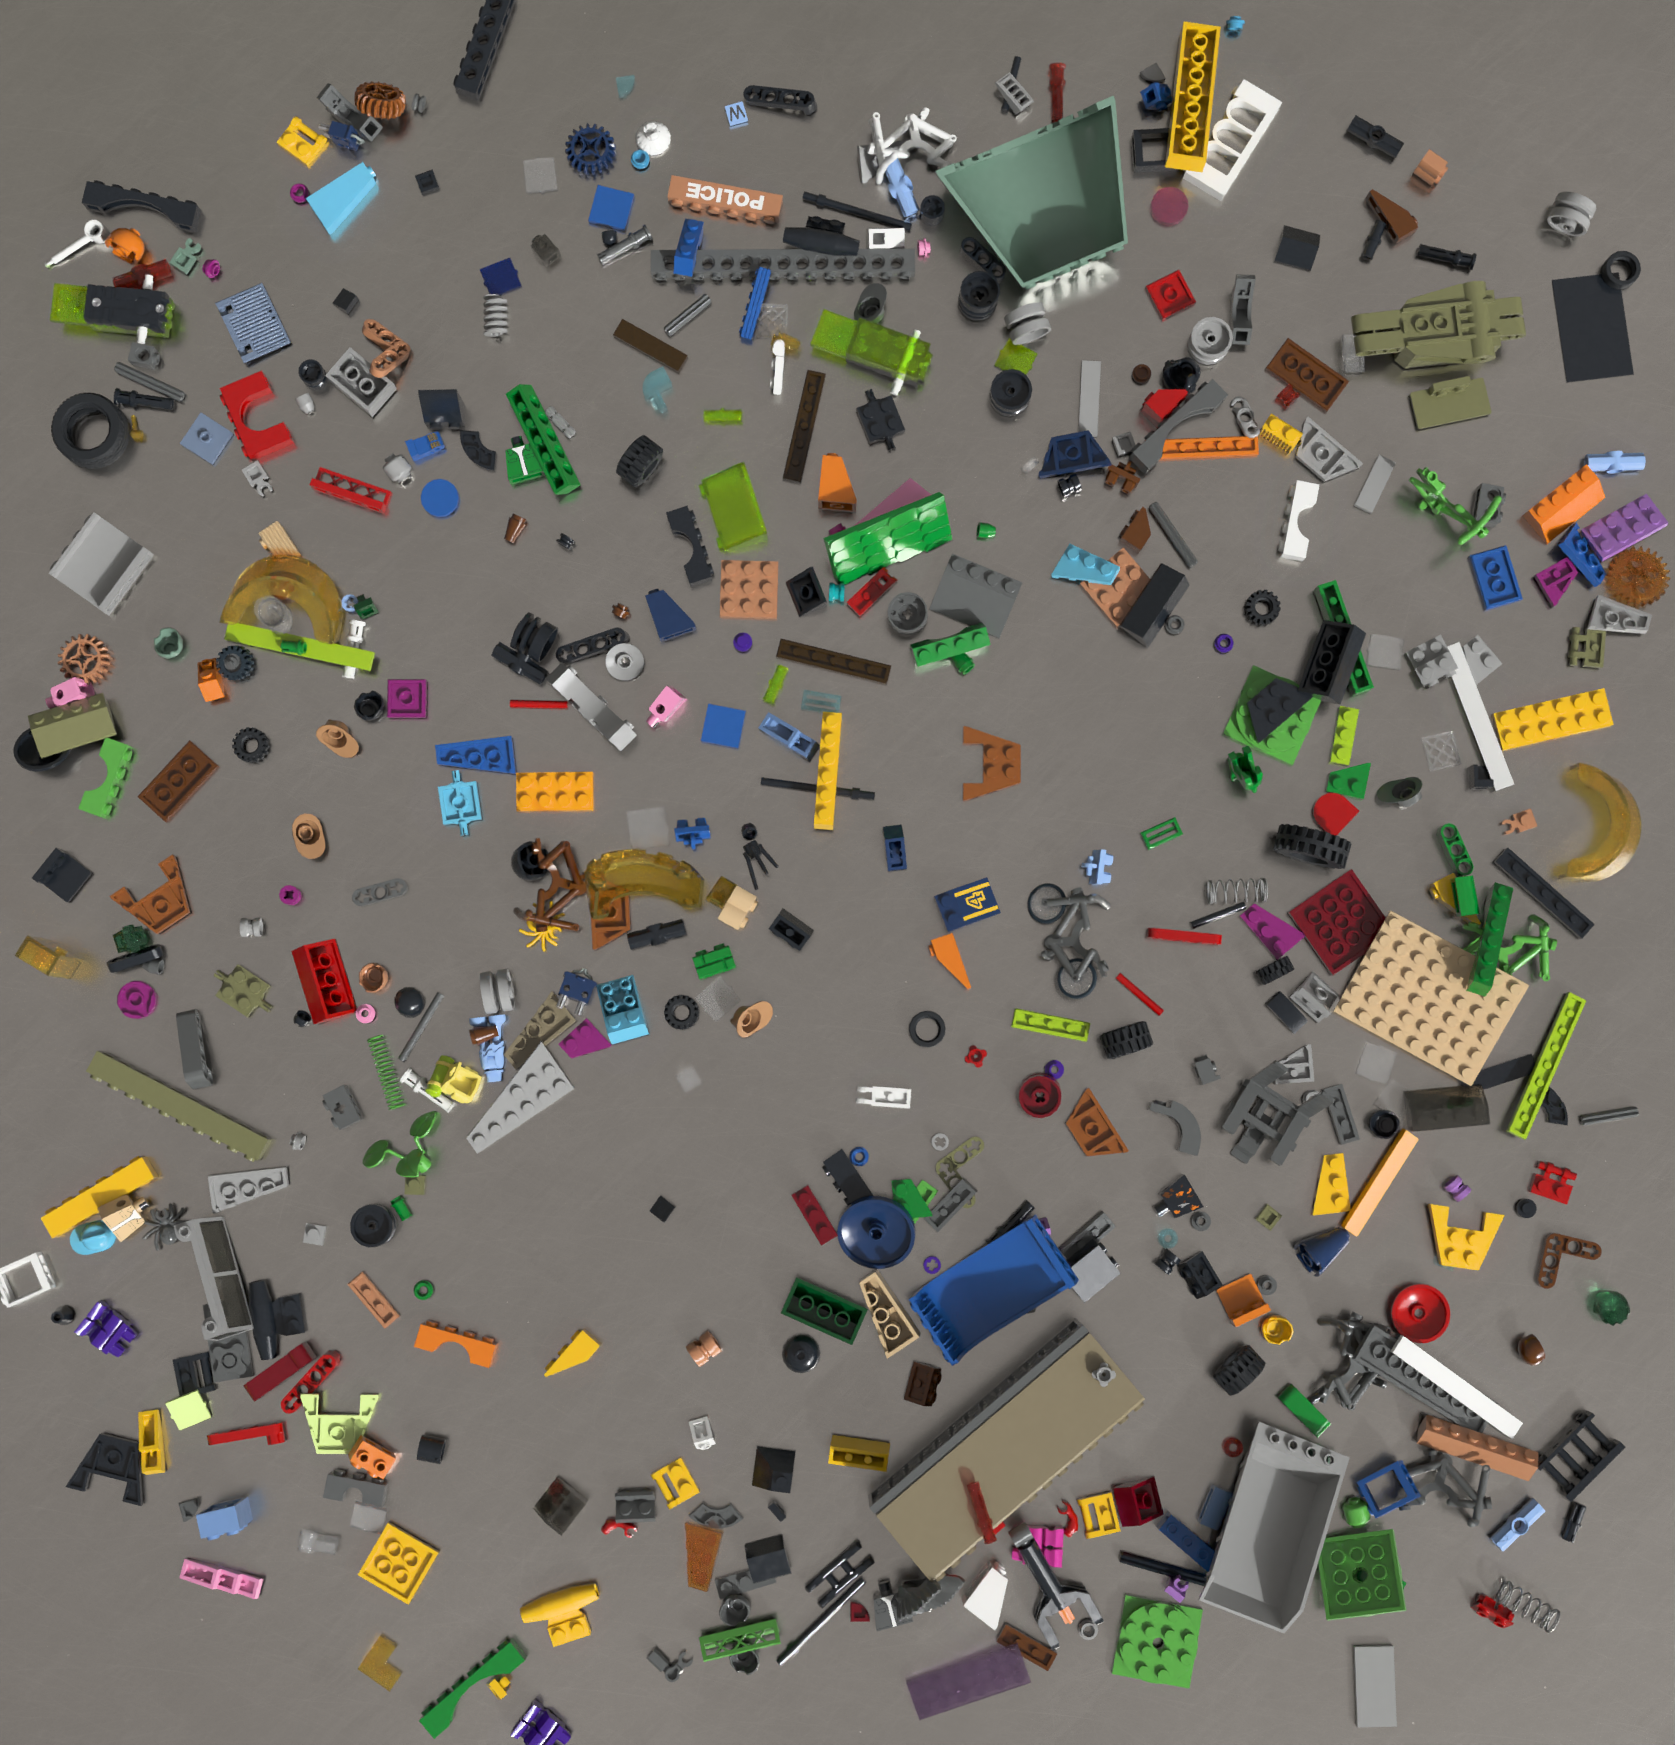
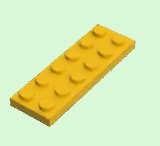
M1604 688L1492 714L1502 751L1614 725Z

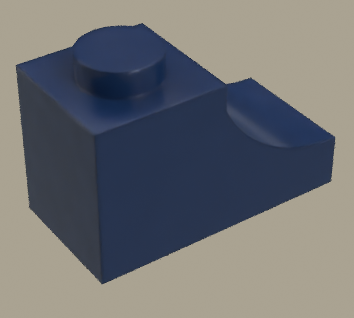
M902 824L883 827L888 871L907 869Z

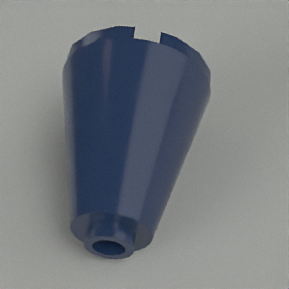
M1336 1227L1297 1242L1294 1249L1298 1248L1299 1253L1297 1257L1309 1273L1315 1272L1314 1276L1318 1277L1349 1244L1350 1235L1346 1229Z

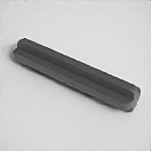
M704 294L664 326V331L669 336L674 334L711 304L710 297Z
M1633 1106L1581 1115L1580 1118L1582 1125H1591L1637 1117L1639 1112L1638 1108Z

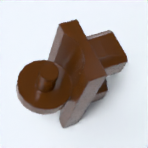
M1129 460L1127 465L1119 462L1117 467L1114 465L1109 466L1106 471L1105 483L1114 487L1117 479L1124 482L1121 491L1130 494L1134 487H1137L1140 478L1134 476L1136 469L1130 467L1132 461Z

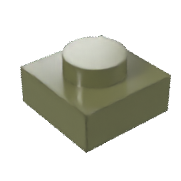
M426 1175L405 1177L404 1194L425 1195Z

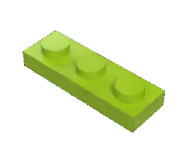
M1339 707L1330 763L1349 766L1359 709Z

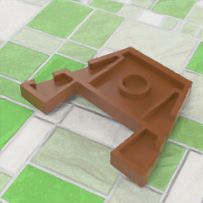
M963 726V744L983 745V783H963V801L1020 784L1021 745Z
M173 854L158 864L169 881L138 902H135L126 887L110 895L113 901L121 905L122 908L130 912L156 934L161 933L190 913L177 859Z

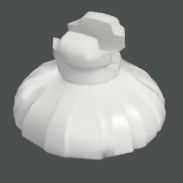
M656 121L644 123L635 135V141L639 150L647 152L650 156L663 153L671 141L668 128L663 123Z

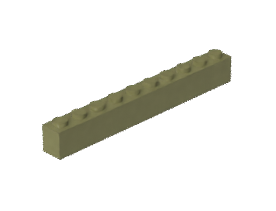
M103 1051L95 1053L86 1072L91 1074L90 1077L98 1082H101V1080L107 1082V1086L113 1090H123L125 1096L133 1100L135 1098L142 1100V1105L151 1109L152 1107L159 1109L158 1113L165 1117L171 1115L176 1118L175 1122L183 1126L188 1124L194 1127L192 1129L194 1132L200 1135L205 1133L211 1136L209 1138L211 1141L217 1144L222 1142L228 1145L226 1148L232 1152L237 1153L240 1151L244 1153V1158L252 1162L262 1159L272 1140Z

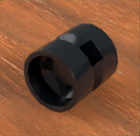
M309 359L301 363L298 371L299 377L309 389L320 390L326 386L328 379L325 375L327 373L318 361Z

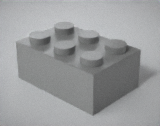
M349 347L325 376L330 383L373 417L397 388L386 376L382 378L373 376L369 371L371 364Z

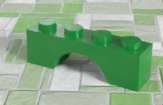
M983 623L966 627L962 631L948 637L926 639L910 644L914 662L919 667L991 644L986 626Z

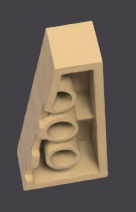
M878 1269L860 1280V1287L879 1334L878 1336L883 1345L886 1358L888 1359L918 1339L921 1333Z

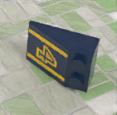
M987 877L933 897L947 933L1001 913Z

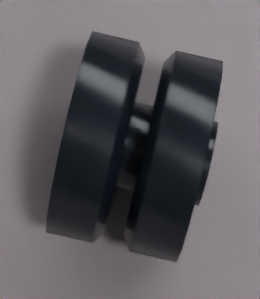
M1003 370L997 374L992 381L989 394L990 404L993 409L999 414L1008 417L1017 416L1024 412L1031 399V381L1026 374L1019 370Z
M380 1203L369 1204L359 1208L352 1216L350 1222V1231L354 1240L368 1248L378 1247L389 1242L397 1229V1218L394 1212L388 1206ZM371 1222L376 1224L375 1229H372L373 1225H371Z

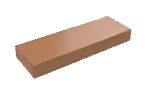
M364 1271L347 1284L384 1329L401 1316Z

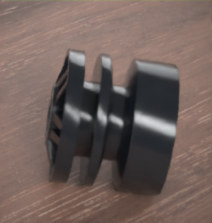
M975 271L968 274L962 281L958 297V305L962 314L975 321L989 318L995 312L1000 295V285L997 279L984 271Z
M528 612L518 623L513 633L510 647L513 649L519 647L520 653H523L529 647L528 657L540 663L551 649L558 633V627L549 622H545L539 627L541 618L536 617L534 619V614Z

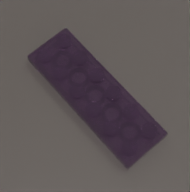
M1018 1643L906 1681L919 1720L1031 1683Z

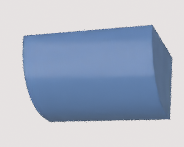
M1212 1484L1197 1521L1209 1528L1219 1530L1230 1505L1228 1504L1229 1499L1233 1493Z

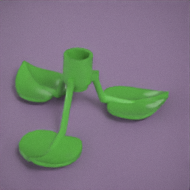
M438 1112L425 1113L413 1122L410 1128V1135L414 1137L418 1149L412 1150L404 1157L387 1148L388 1142L386 1140H379L366 1151L362 1164L366 1168H373L384 1159L385 1153H391L401 1159L396 1166V1173L403 1177H419V1172L424 1173L431 1166V1161L424 1155L425 1151L419 1143V1138H423L429 1133Z

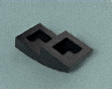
M1281 991L1266 1003L1274 1015L1293 1034L1308 1022L1304 1015Z

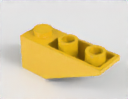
M583 1329L581 1332L577 1330L570 1338L573 1342L568 1347L564 1345L557 1353L560 1357L555 1362L551 1360L544 1368L547 1370L544 1376H550L587 1361L601 1343L587 1330Z

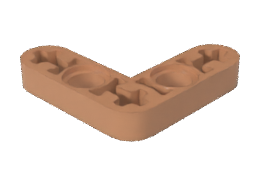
M373 319L365 320L362 333L385 350L373 359L369 368L373 376L382 378L408 358L410 346L379 322ZM382 338H387L390 342L384 341ZM386 357L392 358L394 362L388 361Z

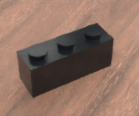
M840 1149L823 1161V1170L828 1177L832 1175L835 1180L833 1185L839 1193L843 1191L846 1196L843 1200L847 1206L860 1198L874 1196L843 1149Z

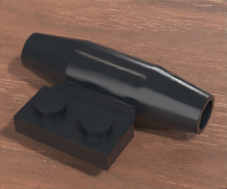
M808 216L806 227H785L783 243L805 251L833 256H857L860 240L843 235L845 223L839 220L822 219L818 216Z
M265 1280L249 1282V1311L254 1327L252 1329L253 1337L261 1360L274 1359L277 1357V1334L289 1336L306 1332L300 1294L281 1296L272 1302Z

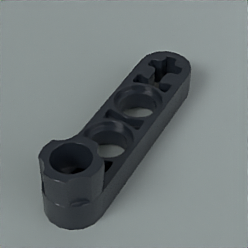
M750 85L743 92L746 102L750 105L801 110L806 115H811L812 112L817 110L814 95L809 91ZM752 92H755L756 95H754L750 99L749 95H752ZM769 93L775 94V99L767 101L766 96ZM787 95L794 97L790 103H785L784 98Z
M612 628L559 647L556 650V658L563 664H569L610 650L615 645L627 643L630 640V636L621 628ZM618 634H622L620 641L616 640ZM602 637L605 639V645L602 648H598L596 640ZM581 644L587 645V651L584 654L578 652V647ZM564 650L568 653L574 651L576 657L574 654L567 655V659L565 660V658L561 657V655H563Z

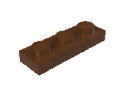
M1005 1623L996 1639V1642L1046 1671H1049L1057 1656L1056 1651Z

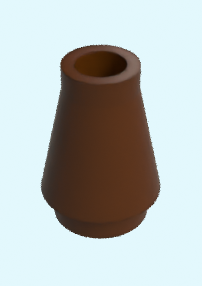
M512 514L508 520L504 539L514 543L525 528L526 519Z
M496 1025L473 1027V1029L469 1030L473 1045H480L499 1036Z

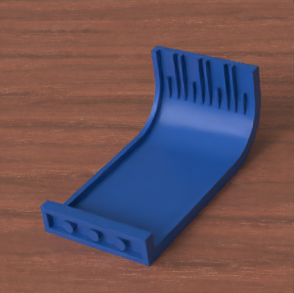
M1035 1214L942 1272L914 1293L909 1301L912 1310L920 1316L924 1328L930 1331L933 1342L937 1346L939 1345L943 1351L944 1359L953 1366L984 1339L1067 1288H1072L1079 1279Z

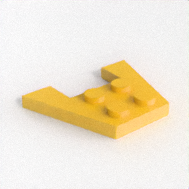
M1428 1204L1439 1264L1479 1270L1504 1215L1484 1212L1481 1231L1447 1226L1449 1207Z

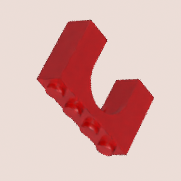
M262 370L220 388L222 393L219 395L223 405H227L229 409L227 416L230 422H234L236 426L234 432L237 439H241L244 446H241L245 457H249L254 461L295 444L284 422L261 431L252 430L245 425L244 412L247 406L254 400L273 393Z

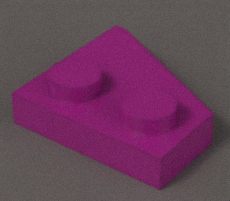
M1566 557L1534 575L1549 603L1554 607L1558 604V601L1578 572L1570 558Z
M588 1018L558 1044L570 1058L579 1057L612 1046Z

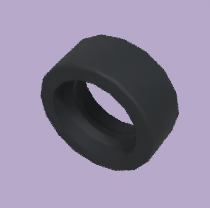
M1617 251L1604 262L1601 270L1602 278L1611 288L1617 290L1625 289L1631 286L1639 277L1641 272L1640 262L1631 252ZM1622 260L1629 264L1632 271L1629 279L1622 281L1613 276L1611 265L1614 261Z
M920 1012L912 1018L909 1024L911 1039L921 1047L929 1048L936 1046L945 1036L946 1027L944 1020L935 1012ZM923 1018H931L938 1024V1034L932 1040H922L916 1033V1025Z

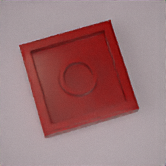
M1180 270L1145 287L1162 321L1196 304V300Z

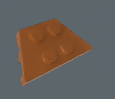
M592 876V880H589L592 948L597 950L631 930L628 891Z
M1089 1088L1085 1089L1065 1123L1086 1156L1127 1153L1129 1150Z

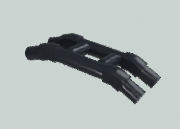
M859 1542L847 1548L805 1587V1590L811 1593L825 1579L833 1587L817 1602L822 1609L854 1579L875 1563L874 1559L869 1557L853 1569L846 1561L862 1548ZM839 1566L848 1574L840 1582L831 1574Z

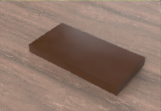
M1289 338L1286 339L1265 368L1326 413L1349 382Z
M189 740L137 797L167 823L219 766Z

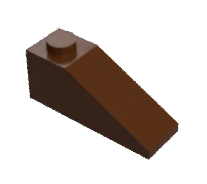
M1373 189L1369 191L1366 199L1380 221L1387 224L1385 229L1395 244L1416 232L1418 222L1413 215L1411 216L1409 211Z

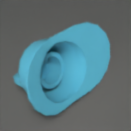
M103 1220L81 1224L70 1235L72 1249L81 1255H89L107 1250L116 1240V1236Z

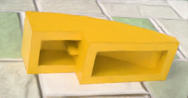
M159 1410L138 1412L139 1451L141 1452L142 1473L145 1475L165 1473L164 1443Z

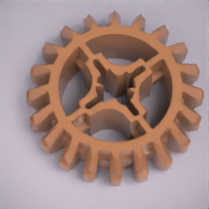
M78 634V640L76 637L71 636L72 642L70 643L66 640L65 644L67 647H60L64 651L63 654H58V657L62 658V660L57 662L58 665L62 666L60 672L65 673L64 677L66 679L76 677L83 679L87 685H90V680L97 683L96 677L102 679V671L108 672L104 668L105 665H110V662L106 661V659L110 658V655L106 654L108 648L103 647L104 642L98 641L96 636L91 638L89 634H86L85 637L82 634ZM86 645L93 646L97 655L89 654ZM77 649L76 655L72 656L73 652ZM84 656L87 657L85 663H82L81 659H84ZM97 663L93 670H91V666ZM71 665H79L82 674H76Z

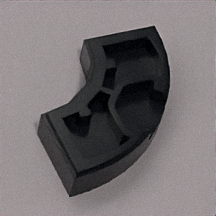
M460 430L461 444L469 459L477 466L495 472L496 451L489 450L482 444L479 431Z
M1549 1087L1541 1104L1546 1113L1547 1123L1568 1125L1565 1104L1557 1093Z

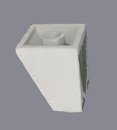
M989 1561L961 1598L963 1606L993 1630H996L1008 1582L1005 1568L1000 1563Z

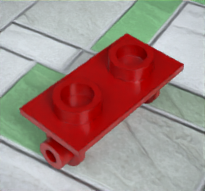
M1479 1594L1476 1598L1478 1604L1471 1606L1472 1609L1477 1611L1476 1613L1479 1616L1489 1618L1500 1628H1506L1514 1624L1511 1622L1515 1616L1512 1610L1503 1607L1501 1604H1498L1495 1609L1496 1601L1485 1594Z

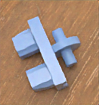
M1093 850L1092 856H1088L1087 863H1081V867L1086 868V875L1090 876L1089 884L1101 885L1102 883H1110L1111 873L1104 872V865H1112L1113 855L1106 853V850Z

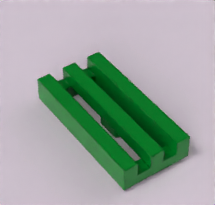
M1174 817L1140 832V835L1147 846V850H1150L1183 835ZM1172 822L1174 823L1173 827L1147 838L1146 834ZM1175 829L1178 833L1150 845L1149 841Z

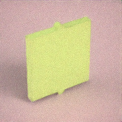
M198 1389L166 1402V1406L171 1413V1419H174L179 1430L211 1418L206 1401H203Z

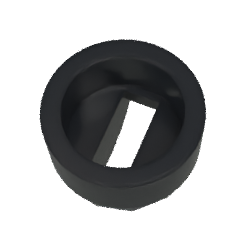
M614 230L603 231V242L609 246L613 245L617 240V232Z
M747 823L742 826L743 838L750 840L757 836V829L754 824Z
M299 1010L295 1014L293 1021L294 1024L297 1023L299 1025L298 1027H304L309 1023L311 1017L307 1012Z

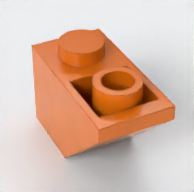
M216 658L204 659L197 663L198 686L206 702L224 697V684L221 674L218 672L220 669L216 667L218 664Z

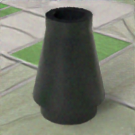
M68 1306L58 1307L51 1315L52 1322L59 1325H67L73 1319V1312Z

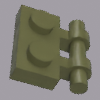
M1572 627V634L1569 638V641H1571V650L1568 652V658H1570L1569 665L1577 666V660L1583 659L1582 667L1603 668L1606 631L1586 628L1585 635H1580V628ZM1579 642H1584L1583 652H1578Z

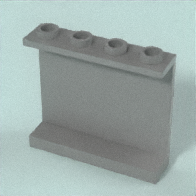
M93 512L92 515L85 519V525L82 529L74 534L70 545H67L62 550V556L59 560L51 565L49 574L109 616L154 554Z

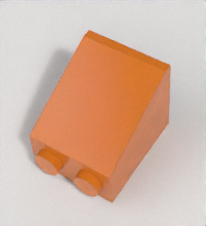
M835 453L823 455L818 508L856 512L857 499L842 457Z

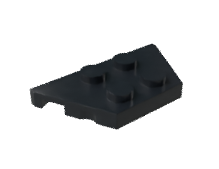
M1278 678L1274 679L1246 703L1251 716L1250 720L1254 728L1256 742L1259 744L1313 697L1300 693L1297 686Z

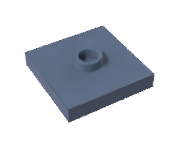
M200 412L180 444L213 465L233 436V433Z

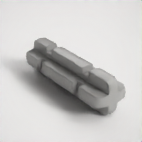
M553 406L546 409L545 413L548 418L569 439L575 435V429L569 426V423L557 413Z

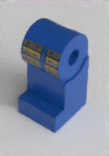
M433 432L415 440L405 441L413 461L432 455L445 448L439 432Z

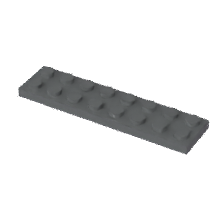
M1371 1324L1352 1359L1456 1424L1483 1433L1488 1424L1487 1421L1390 1352L1397 1339Z

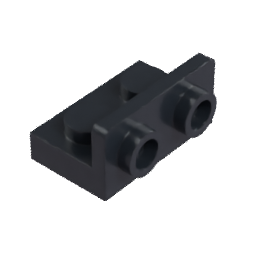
M1203 1251L1177 1265L1181 1277L1185 1279L1190 1292L1196 1299L1206 1297L1222 1286L1220 1279Z

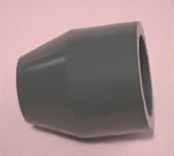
M154 959L143 963V969L149 973L161 975L164 970V960Z

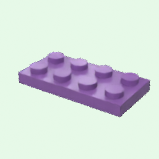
M1645 494L1581 529L1580 533L1587 539L1590 547L1601 562L1666 527L1668 521L1650 497Z

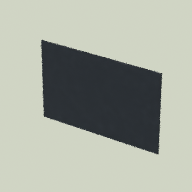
M1619 272L1612 273L1615 278L1620 280ZM1602 274L1552 280L1566 381L1575 382L1634 375L1621 289L1617 290L1608 286L1603 280Z

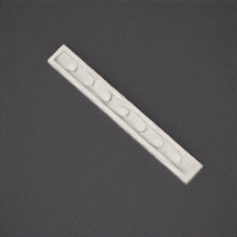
M1460 642L1447 646L1458 667L1452 679L1489 775L1494 780V788L1498 791L1514 785Z
M1400 1335L1390 1352L1510 1439L1514 1438L1523 1424L1521 1421L1406 1337Z

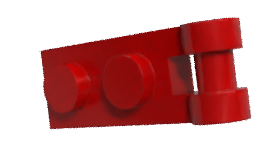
M883 567L846 604L860 617L898 580L894 576L892 577L888 570ZM881 578L886 581L884 585L879 582Z

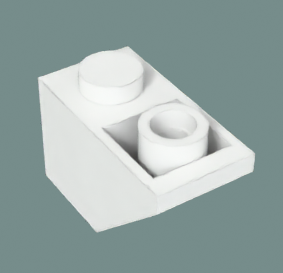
M904 228L867 229V248L905 247Z

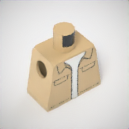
M124 1195L97 1209L104 1223L118 1240L122 1242L145 1222L141 1211L148 1208L149 1204L144 1197L133 1202L128 1195Z

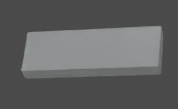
M1380 454L1378 455L1354 504L1355 507L1370 514L1373 512L1396 462Z

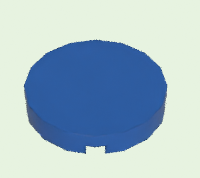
M432 480L422 490L421 503L430 515L439 518L447 517L458 507L459 493L455 486L447 480Z

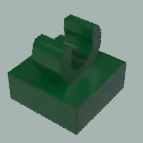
M364 594L358 596L357 600L359 603L353 605L361 620L379 612L371 597L366 599Z

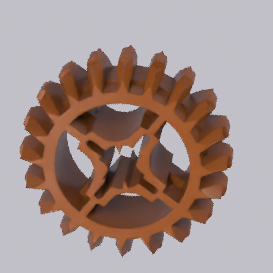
M372 81L370 83L364 82L355 91V106H357L361 113L367 114V116L389 120L390 118L395 119L404 113L405 95L403 91L399 90L398 87H393L392 84L388 85L379 81L377 83Z

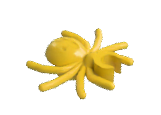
M552 901L549 902V909L553 906ZM560 913L553 918L558 919L564 916L565 913ZM527 921L526 923L528 928L534 932H526L521 928L519 929V932L525 935H538L534 940L526 944V947H530L541 937L542 951H546L545 938L548 942L557 946V943L552 940L558 938L552 934L554 929L562 932L560 928L554 926H547L548 931L536 932V925L532 921Z

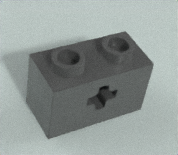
M342 1085L322 1095L324 1098L322 1100L323 1105L327 1111L330 1110L333 1116L331 1121L335 1128L338 1127L339 1130H344L363 1120L347 1085ZM340 1105H345V1108L343 1109V1112H342V1111H340V1112L338 1111V1108H340Z

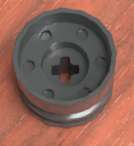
M911 592L900 593L889 603L887 611L889 623L899 634L914 635L920 632L926 625L928 619L927 605L919 595ZM907 610H909L911 614H914L913 616H910V619L908 620L905 616H903V614H906Z

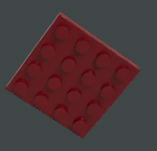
M1352 869L1288 912L1332 976L1367 952L1386 918Z

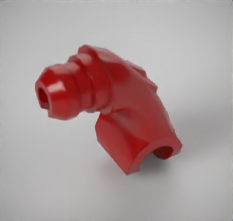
M1062 1500V1503L1067 1507L1062 1510L1057 1506L1060 1514H1067L1069 1517L1064 1534L1067 1537H1072L1073 1533L1078 1531V1518L1071 1505L1066 1500Z
M616 1518L607 1519L601 1527V1531L605 1535L609 1534L611 1530L620 1527L624 1529V1534L628 1538L632 1537V1534L628 1531L629 1528L634 1529L636 1532L638 1531L635 1524L616 1523Z

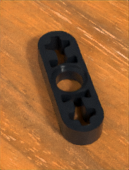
M155 944L115 957L106 964L110 973H114L157 959L163 955L160 944Z

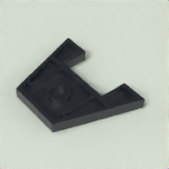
M104 1433L99 1434L66 1487L85 1492L90 1475L93 1473L127 1482L122 1501L142 1506L139 1442Z

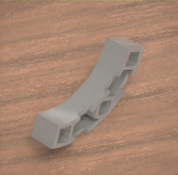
M561 663L546 680L568 701L571 699L572 702L570 704L618 750L622 751L637 736L632 730L634 726L627 719L622 721L606 706L608 702L601 695L597 697L575 676L577 671L572 666L566 667Z

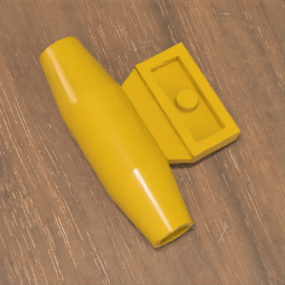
M595 1583L568 1587L541 1596L520 1608L521 1618L524 1623L548 1620L547 1630L553 1647L591 1635V1629L586 1615L580 1608L599 1599L598 1588Z

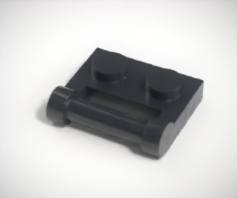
M209 1352L173 1359L179 1397L197 1389L200 1394L216 1390L215 1384L212 1383L208 1363ZM196 1360H200L204 1387L199 1386L195 1365Z

